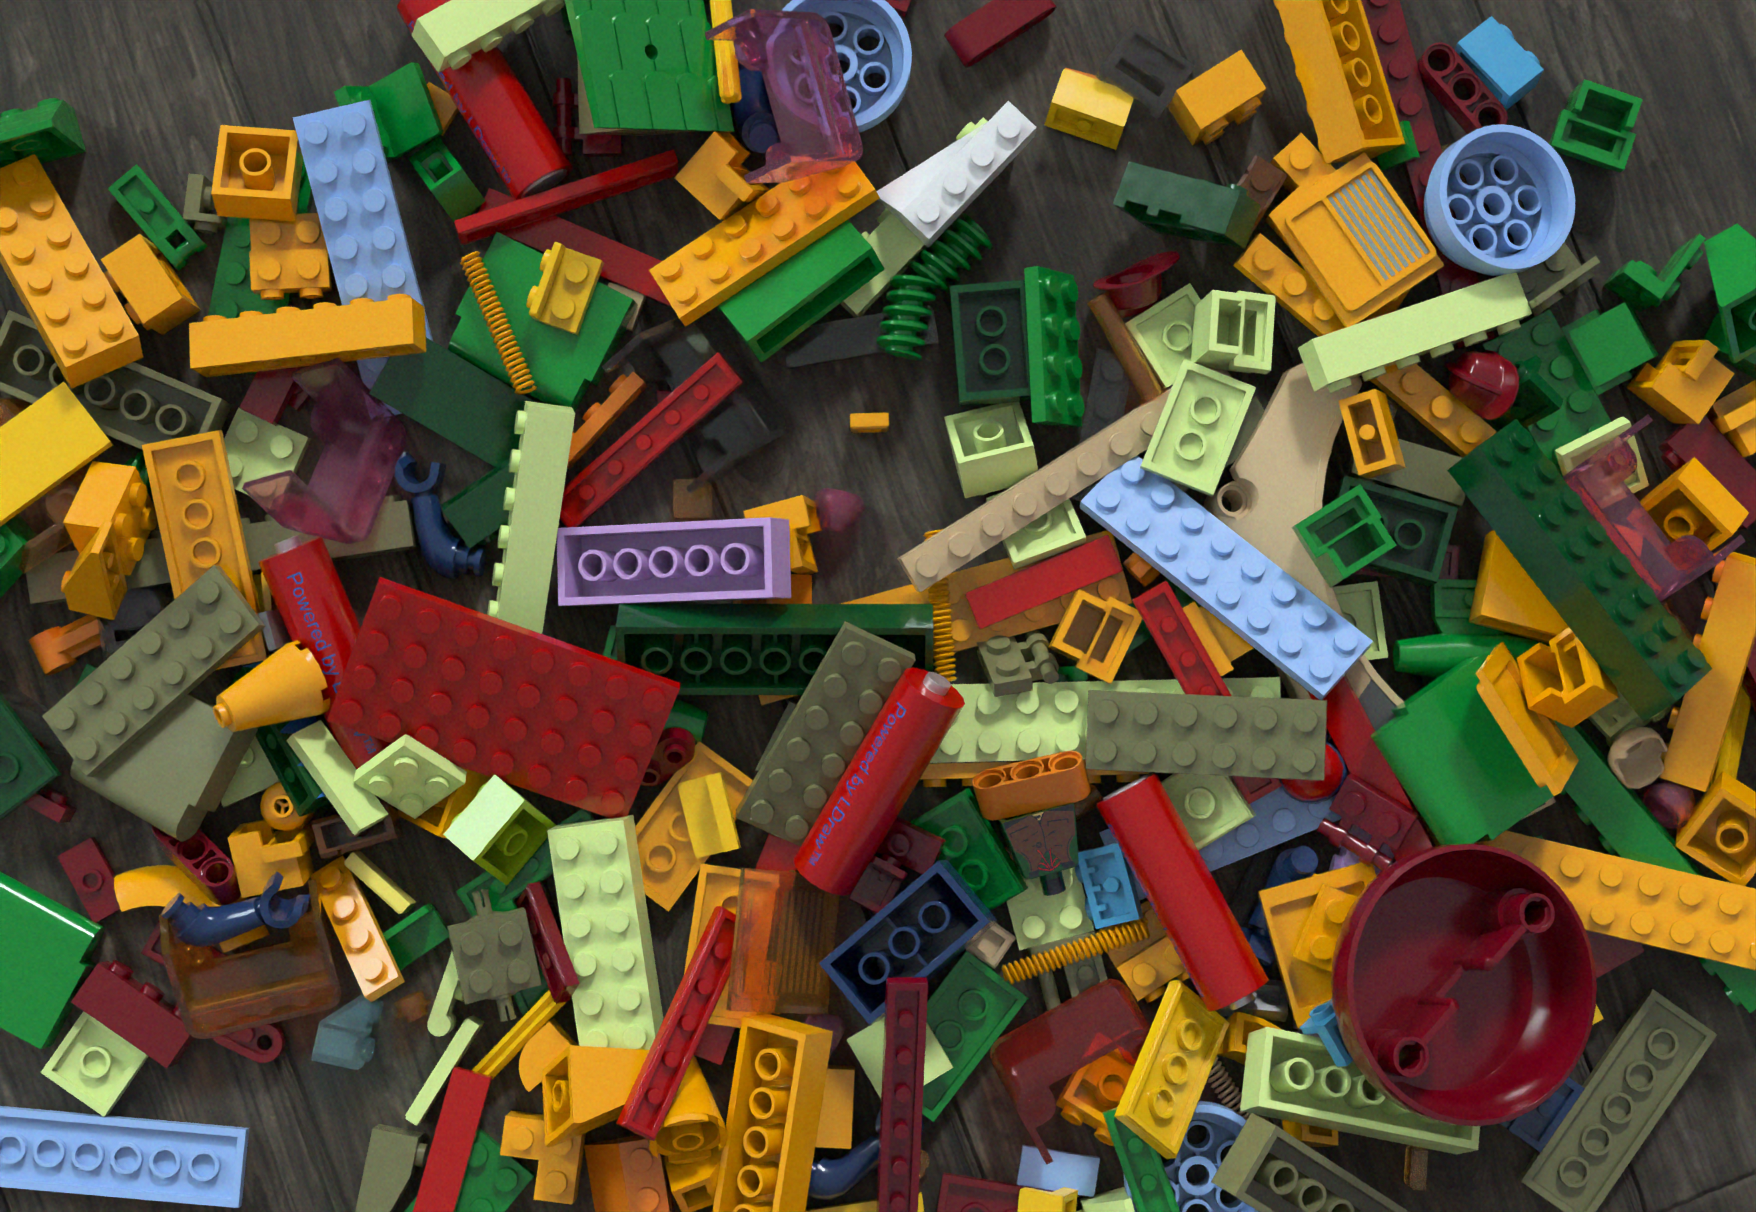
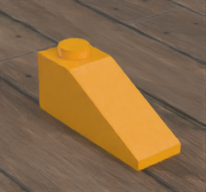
M105 520L77 557L72 570L65 572L61 583V591L65 593L69 610L114 620L128 588L113 522Z

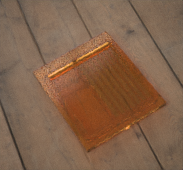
M741 868L726 1010L770 1012L775 1014L828 1015L831 978L819 963L834 951L839 895L831 894L818 888L794 870L778 871Z

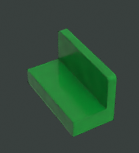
M432 903L424 905L383 933L400 971L449 938L447 925Z

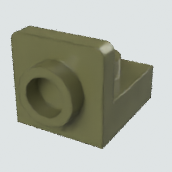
M189 173L183 219L191 226H194V231L199 233L217 234L218 229L225 230L227 219L223 216L209 214V210H214L215 208L211 195L213 183L204 175Z

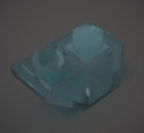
M361 994L321 1020L318 1025L311 1060L354 1070L363 1067L365 1061L370 1062L375 1047V1039L370 1038L373 1023L378 1024L380 1021L384 1002L378 999L370 1002Z

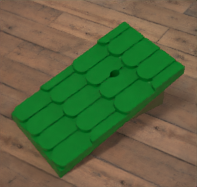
M565 0L578 61L579 134L649 136L691 131L734 132L729 104H724L719 95L713 32L710 24L707 22L703 0Z

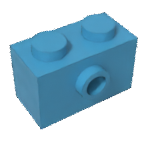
M1492 16L1461 39L1455 47V51L1499 100L1505 110L1534 89L1544 71L1538 58L1532 52L1525 51L1515 41L1511 30L1507 26L1499 24Z

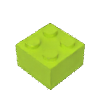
M494 774L487 783L479 788L475 798L464 811L452 820L451 826L443 835L471 860L505 885H508L547 839V830L557 825Z

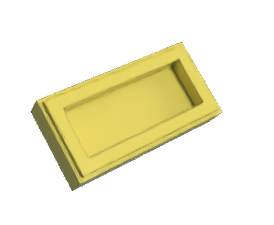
M361 851L352 852L344 861V865L398 914L407 913L415 905L416 901Z

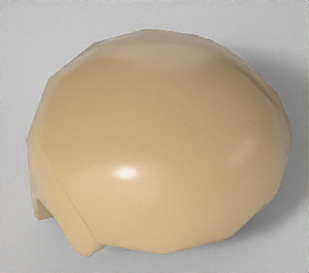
M1634 727L1619 734L1613 740L1607 761L1613 773L1626 788L1640 789L1651 784L1663 773L1665 766L1661 759L1662 751L1667 752L1668 749L1660 735L1652 728Z

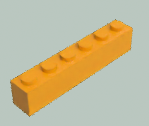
M392 294L387 297V300L377 302L368 298H357L351 300L350 305L342 306L323 302L313 305V309L300 310L296 307H281L276 309V313L263 315L262 312L245 311L241 312L238 318L227 319L225 316L220 315L205 316L203 322L189 323L190 368L205 377L426 353L425 307L410 295Z
M1733 551L1728 554L1725 561L1719 559L1716 564L1712 582L1718 583L1714 598L1707 596L1700 619L1707 620L1703 635L1696 633L1693 640V645L1703 653L1712 670L1685 693L1681 708L1673 707L1667 728L1674 731L1670 744L1665 743L1668 751H1662L1661 753L1665 770L1659 778L1706 792L1711 784L1756 639V558Z

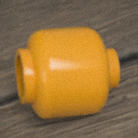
M276 782L268 787L262 795L260 803L261 814L266 823L274 829L281 831L300 829L308 824L314 816L313 812L299 817L281 782Z

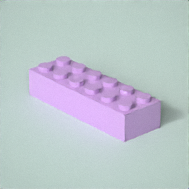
M768 517L558 528V606L619 605V603H680L791 598L789 519Z

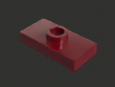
M897 816L876 852L891 856L901 862L902 865L923 874L938 861L946 840Z
M90 837L57 856L92 921L99 923L121 910L114 888V878L116 875L95 837Z

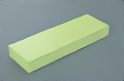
M321 720L297 731L287 739L288 744L354 836L382 821L388 815V812L373 793L354 783L355 771L357 769Z
M474 1015L464 1020L406 1113V1120L416 1126L423 1122L450 1079L453 1067L458 1066L483 1026L484 1021Z

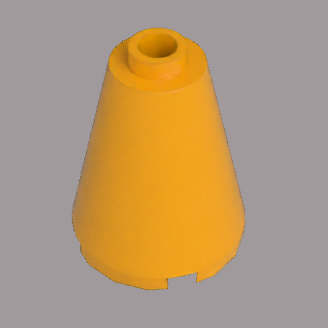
M298 640L285 644L216 697V705L213 706V713L218 724L222 728L227 727L230 731L236 732L317 716L328 711L330 698L323 701L321 690L328 688L319 664L308 648L300 651L297 646L301 642Z
M694 1055L655 1141L648 1140L649 1149L653 1156L658 1158V1153L667 1156L669 1163L674 1164L694 1163L705 1160L712 1156V1149L719 1144L722 1149L726 1145L728 1137L726 1125Z

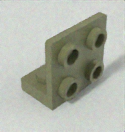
M1564 242L1547 260L1518 273V278L1533 315L1537 316L1563 298L1559 292L1561 289L1567 295L1595 276L1591 268L1600 263L1597 256L1581 266Z

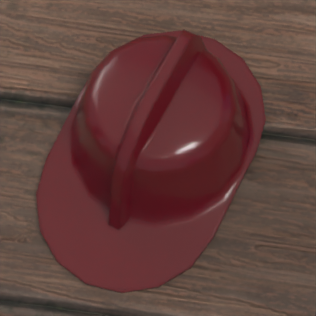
M1168 251L1150 256L1120 272L1096 280L1093 283V287L1105 291L1116 317L1125 318L1142 313L1151 308L1158 300L1161 293V273L1172 267L1179 260L1180 254L1177 251Z
M1486 350L1484 352L1466 351L1456 362H1446L1444 367L1451 372L1448 382L1450 393L1454 398L1470 408L1471 411L1482 418L1494 420L1503 416L1510 409L1519 389V376L1516 367L1509 360L1495 351Z

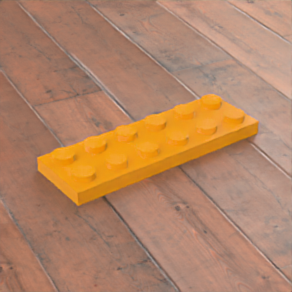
M840 143L649 271L686 327L880 199V197L844 145Z
M222 430L142 445L174 599L181 595L212 566L216 565L224 570L258 615L260 608ZM263 629L217 669L267 659L270 655Z

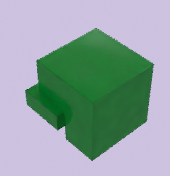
M1584 79L1569 94L1565 108L1559 113L1549 145L1557 153L1621 173L1625 169L1636 137L1635 133L1629 131L1634 127L1643 99Z
M1630 301L1624 302L1601 315L1598 310H1594L1561 328L1597 396L1632 378L1631 369L1659 355Z
M1361 484L1292 527L1330 588L1397 546L1380 521L1382 516Z

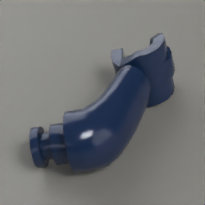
M741 23L734 25L742 98L738 103H731L738 133L745 145L754 152L769 153L780 145L783 138V126L772 101L764 65L755 66L754 64L765 60L758 28L755 25L743 26Z
M404 452L396 463L395 478L404 490L414 493L415 497L411 498V504L423 557L430 568L445 578L456 580L460 574L468 575L470 571H473L475 576L481 577L486 566V549L478 548L476 552H473L472 547L464 546L462 538H457L450 532L439 497L433 493L443 482L446 464L431 462L428 478L420 483L415 477L417 461L409 452Z
M1299 846L1281 852L1272 866L1264 890L1316 874L1318 857L1314 850L1306 846ZM1259 900L1248 922V925L1255 929V931L1246 927H1241V930L1265 974L1268 975L1276 957L1263 915L1262 904Z
M276 872L266 883L261 897L258 896L223 906L209 907L203 903L197 907L192 902L185 904L183 902L185 897L178 893L163 909L161 916L164 919L169 917L173 919L172 925L178 929L176 938L183 943L196 947L211 946L242 935L265 924L281 929L291 927L306 912L311 895H298L293 899L279 897L275 893L280 889L284 876Z
M881 1109L876 1119L877 1134L875 1137L870 1135L840 1158L831 1159L825 1156L821 1161L813 1158L808 1190L809 1197L818 1200H832L845 1195L879 1165ZM922 1117V1131H921V1135H922V1132H923V1129H924L923 1117Z

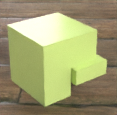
M1212 290L1194 309L1191 362L1206 368L1243 373H1269L1272 363L1276 296L1245 291L1233 293Z

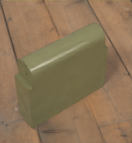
M190 692L94 777L85 776L75 761L72 763L70 774L73 780L183 842L190 839L197 832L208 811H216L258 728L236 732L230 731L227 727L222 728L213 713V706L215 704Z

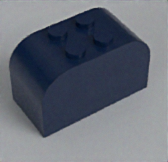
M939 860L819 964L867 1023L871 1025L885 1017L886 978L926 977L927 981L931 980L992 927L997 919L948 860Z

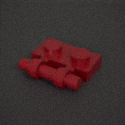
M556 79V93H553L552 96L553 107H556L557 127H553V136L565 155H572V142H583L584 157L623 156L622 135L579 134V127H572V108H579L578 94L571 93V79Z
M1351 773L1346 777L1329 808L1342 817L1341 821L1336 825L1327 818H1324L1317 831L1328 837V843L1339 849L1342 846L1359 856V862L1367 867L1373 865L1382 871L1390 866L1393 860L1380 851L1384 843L1398 850L1419 814ZM1353 825L1358 826L1373 836L1369 844L1349 833Z

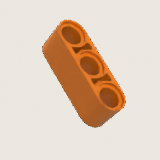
M1063 751L990 768L976 774L972 780L981 814L986 820L992 821L1075 803L1083 800L1091 793V786L1083 757L1077 751Z

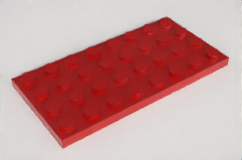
M379 577L327 721L390 743H394L400 737L407 734L462 768L489 777L495 774L506 783L608 818L628 816L680 690V683Z

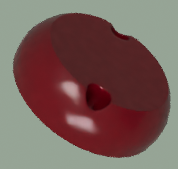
M1478 844L1441 845L1415 852L1397 860L1370 881L1356 898L1344 919L1335 945L1331 970L1332 1004L1340 1034L1355 1065L1373 1087L1400 1108L1425 1119L1447 1125L1484 1126L1499 1124L1520 1117L1549 1099L1563 1085L1576 1067L1588 1041L1596 1008L1597 982L1594 957L1583 922L1572 902L1562 889L1533 863L1510 851L1493 846Z

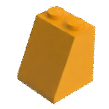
M569 1045L542 1070L545 1147H554L618 1119L649 1050Z

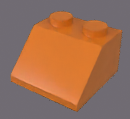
M636 1135L584 1145L595 1212L673 1211L671 1188L663 1159L665 1155L658 1153V1158L653 1156L649 1149L648 1139Z

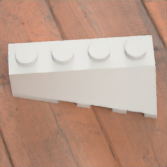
M1007 101L988 122L876 191L880 197L878 201L929 248L1035 137L1037 127L1014 105Z

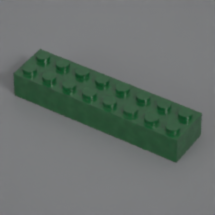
M1517 419L1481 443L1447 470L1643 722L1677 702L1712 670L1703 653L1693 645L1681 629L1678 621L1664 608L1657 599L1653 589L1643 581L1632 567L1628 557L1621 553L1607 535L1605 528L1595 520L1582 503L1580 496L1570 488L1559 474L1555 464L1544 455L1534 442L1530 432L1523 428Z
M619 603L616 622L617 661L679 682L680 690L678 695H803L844 622H848L914 653L916 661L912 667L933 672V604Z

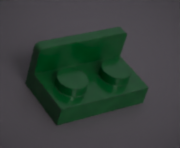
M1535 355L1524 362L1517 361L1513 364L1519 376V389L1510 409L1503 416L1494 420L1479 417L1497 432L1515 419L1519 421L1523 428H1527L1560 410L1563 398L1538 374L1542 360Z

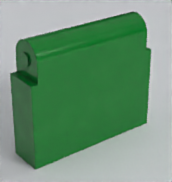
M847 220L716 306V308L762 363L885 270L873 247Z
M496 232L482 260V263H485L482 268L487 269L484 274L490 275L487 278L492 280L489 285H494V288L490 291H497L494 296H498L499 299L495 302H501L499 307L504 308L500 313H506V316L502 319H509L506 324H510L511 327L507 330H513L511 335L516 336L512 341H517L518 344L514 347H521L519 351L515 352L523 353L519 358H525V361L520 364H528L522 370H530L528 374L517 377L514 380L529 374L532 375V378L527 381L533 380L535 381L534 384L522 388L521 391L537 386L536 390L527 394L547 404L572 407L575 412L590 383L598 386L638 304L634 299L597 281L578 335L535 321L529 315L530 308L526 307L530 290L534 285L539 286L543 272L540 271L543 254ZM469 285L455 313L461 320L450 340L448 350L487 374L513 386L514 383L510 382L511 377L507 376L509 372L505 371L504 361L500 359L502 355L498 354L497 344L493 342L492 333L488 331L490 327L486 326L485 316L481 314L483 310L479 309L478 299L474 298L475 293L472 292L473 288ZM519 358L510 360V361L507 362V363H511V362H513V361H515V360H517V359H519Z
M1480 656L1463 660L1391 711L1395 717L1370 736L1440 845L1474 844L1480 841H1492L1554 797L1547 785L1540 788L1536 784L1479 695L1476 685L1480 680L1475 673L1483 664Z
M1 871L0 1028L39 1049H44L52 1046L74 1007L71 1001L94 970L96 963L90 959L102 939L105 928Z

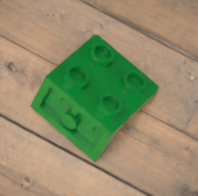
M417 62L405 65L370 86H343L334 91L339 107L371 100L387 163L443 133V127L420 65Z
M1698 234L1681 245L1658 276L1657 272L1650 265L1642 261L1636 263L1634 260H1630L1613 272L1603 286L1625 302L1630 301L1639 312H1642L1651 305L1656 308L1663 300L1668 301L1678 289L1681 282L1676 278L1686 269L1689 271L1700 259L1703 251L1699 247L1706 238Z

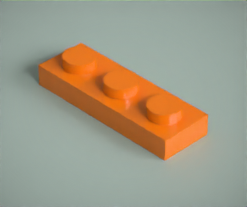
M634 371L628 377L622 374L610 386L608 391L611 395L602 405L596 402L583 415L582 419L585 423L576 433L572 432L567 466L569 470L648 387Z

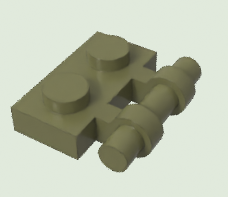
M1038 629L1026 632L1025 642L1017 643L1014 636L1006 637L1000 635L991 637L988 641L977 642V655L995 697L1032 691V681L1044 679L1046 683L1052 684L1059 679L1057 672L1059 669L1058 662L1055 656L1049 653V642L1043 634H1040Z

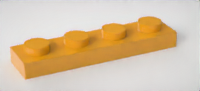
M342 855L314 872L310 877L364 997L373 1002L405 981L356 875L344 865L346 858Z

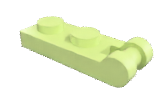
M451 952L427 1024L429 1032L438 1037L446 1035L455 1028L456 1017L452 1011L456 1000H463L453 952Z

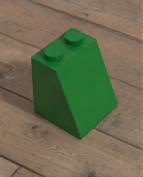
M1739 224L1731 226L1704 242L1728 354L1734 364L1756 352V239Z

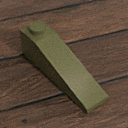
M378 1124L372 1128L355 1212H394L417 1172V1168L424 1167L428 1144H423V1132Z

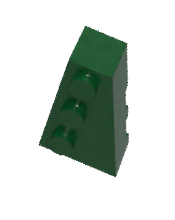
M1130 161L1113 203L1114 206L1155 233L1243 249L1246 248L1261 207L1259 203L1248 196L1249 191L1239 185L1227 184L1225 187L1208 180L1194 179Z

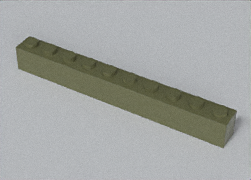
M392 495L378 498L379 504L364 506V501H352L340 504L341 510L326 512V507H312L303 509V516L288 518L287 512L264 515L265 522L251 524L249 518H241L252 574L262 572L258 563L260 560L277 553L274 544L299 535L302 543L322 536L333 562L420 549L412 504L408 500L402 501L401 495ZM160 531L150 533L151 539L146 540L141 560L136 562L130 576L125 575L128 588L126 593L172 586ZM75 545V550L60 552V547H48L28 567L26 577L30 604L45 606L67 602L65 593L61 591V583L65 572L72 570L79 556Z

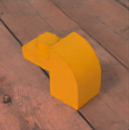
M554 1018L531 1037L521 1052L519 1073L521 1081L528 1092L540 1082L542 1083V1070L569 1045L579 1046Z

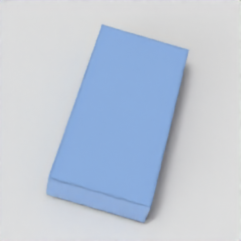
M1022 1145L1017 1185L1051 1191L1067 1187L1078 1190V1195L1094 1197L1100 1158Z

